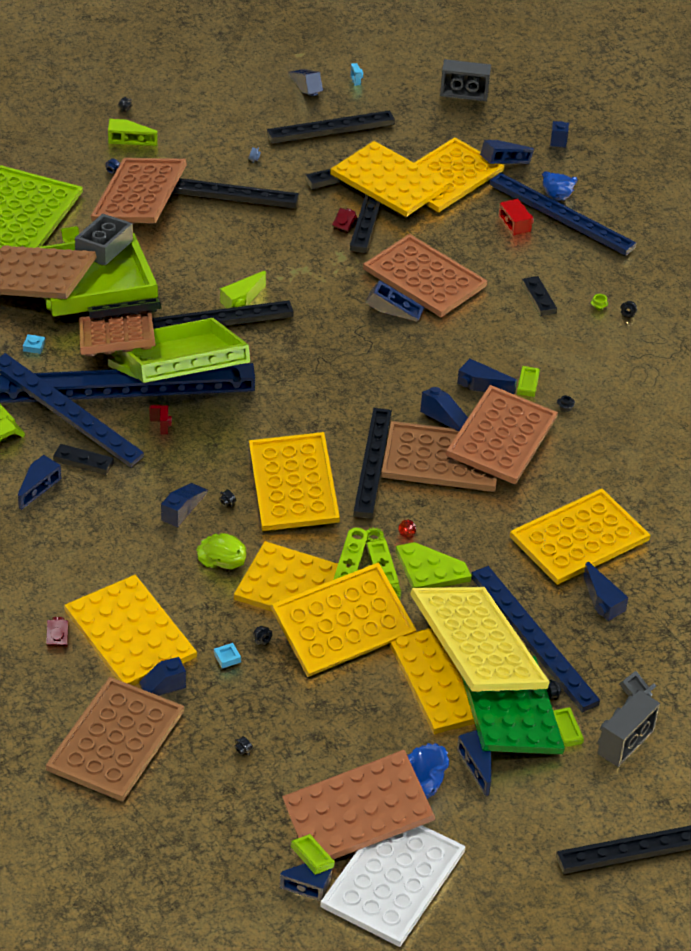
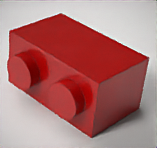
M519 199L500 203L498 216L513 236L531 232L532 224L534 223L533 216L529 214Z

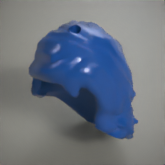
M544 171L542 174L544 190L549 198L555 201L566 200L573 193L574 185L578 181L577 177L570 178L564 174H555Z
M428 743L426 746L416 747L412 753L407 755L427 799L435 795L443 781L444 771L449 767L448 752L445 747L439 746L437 743L433 745Z

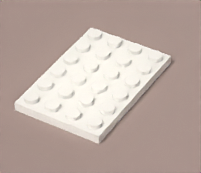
M421 825L359 849L321 900L320 907L401 947L465 852V846Z

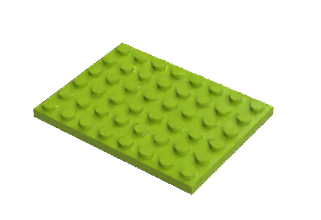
M0 165V248L6 245L29 248L43 246L83 193V187Z

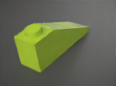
M110 119L108 144L157 146V130L126 119Z
M259 272L220 288V303L225 308L248 306L265 288L266 272Z

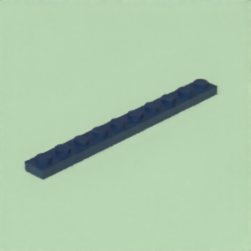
M499 173L490 180V186L519 199V201L621 254L627 255L636 248L635 241L502 173Z
M4 353L0 356L1 375L127 466L132 468L144 457L143 451L8 354Z
M486 566L471 572L472 580L478 587L486 588L514 631L555 681L560 684L561 688L578 709L583 713L599 706L600 699L492 569Z

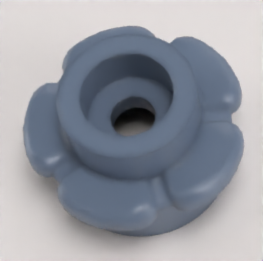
M252 147L248 158L252 163L255 160H259L261 154L258 151L259 148Z

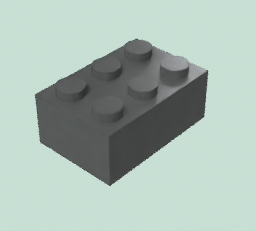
M444 59L440 96L487 102L491 64Z
M101 214L75 237V250L94 251L97 256L94 262L106 266L133 241V223Z
M640 690L634 696L630 695L622 708L618 707L610 720H605L601 725L600 731L602 732L598 740L599 748L597 754L619 767L655 730L660 702Z

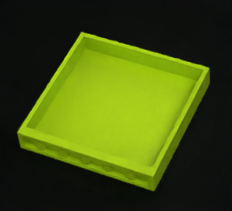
M133 233V241L106 266L93 262L67 299H43L46 301L47 310L51 311L52 316L86 312L88 311L87 307L156 298L158 297V285ZM75 242L41 246L39 248L75 250Z
M214 318L155 328L156 346H152L151 349L142 350L141 348H135L129 352L118 350L112 353L114 357L116 355L120 356L121 361L143 383L250 362L249 344ZM132 352H142V354L135 356ZM141 356H151L152 358L143 360Z

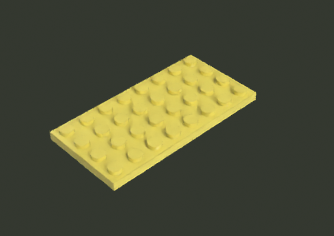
M485 587L412 588L411 597L471 691L548 689L549 680Z

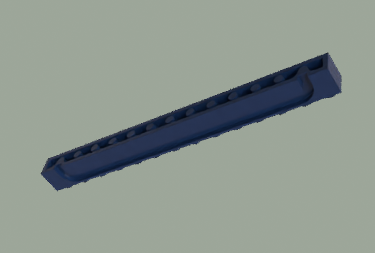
M244 363L146 383L117 369L34 373L70 400L255 391L253 363ZM0 375V403L37 401L3 375Z

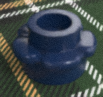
M110 159L105 163L106 170L110 174H114L120 165L116 159Z

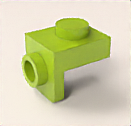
M77 226L61 229L63 243L75 242V237L79 235V228Z

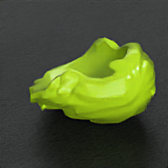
M215 533L212 536H208L201 541V544L196 549L198 560L207 568L215 569L219 566L224 569H234L244 565L246 559L245 545L234 535L226 533Z

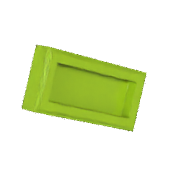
M522 366L517 394L535 397L540 373L539 368Z
M571 708L553 710L564 746L583 744L584 738Z
M311 834L291 841V848L315 875L334 868L335 861Z

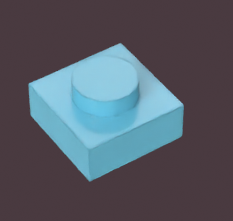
M357 63L351 64L350 75L355 86L361 85V78H363V70L359 68Z
M28 334L23 344V351L41 354L46 343L45 337Z
M233 643L214 649V655L221 668L241 663V656Z

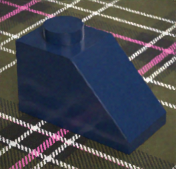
M553 121L550 146L566 148L569 131L568 122Z
M175 657L159 662L140 680L142 690L160 696L186 688V670L180 658Z
M305 863L284 870L280 874V889L321 902L332 881V868L316 875Z

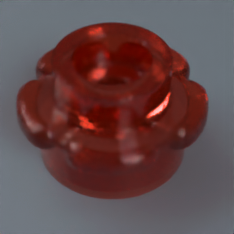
M410 519L403 520L398 527L400 535L405 538H412L416 534L415 523Z

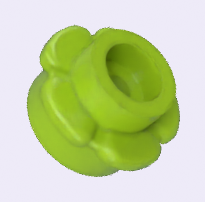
M595 294L591 301L592 306L599 310L607 307V297L604 294Z

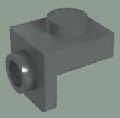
M634 671L619 683L628 696H634L640 690L651 697L653 695L651 691L657 687L655 684L648 686L637 671Z

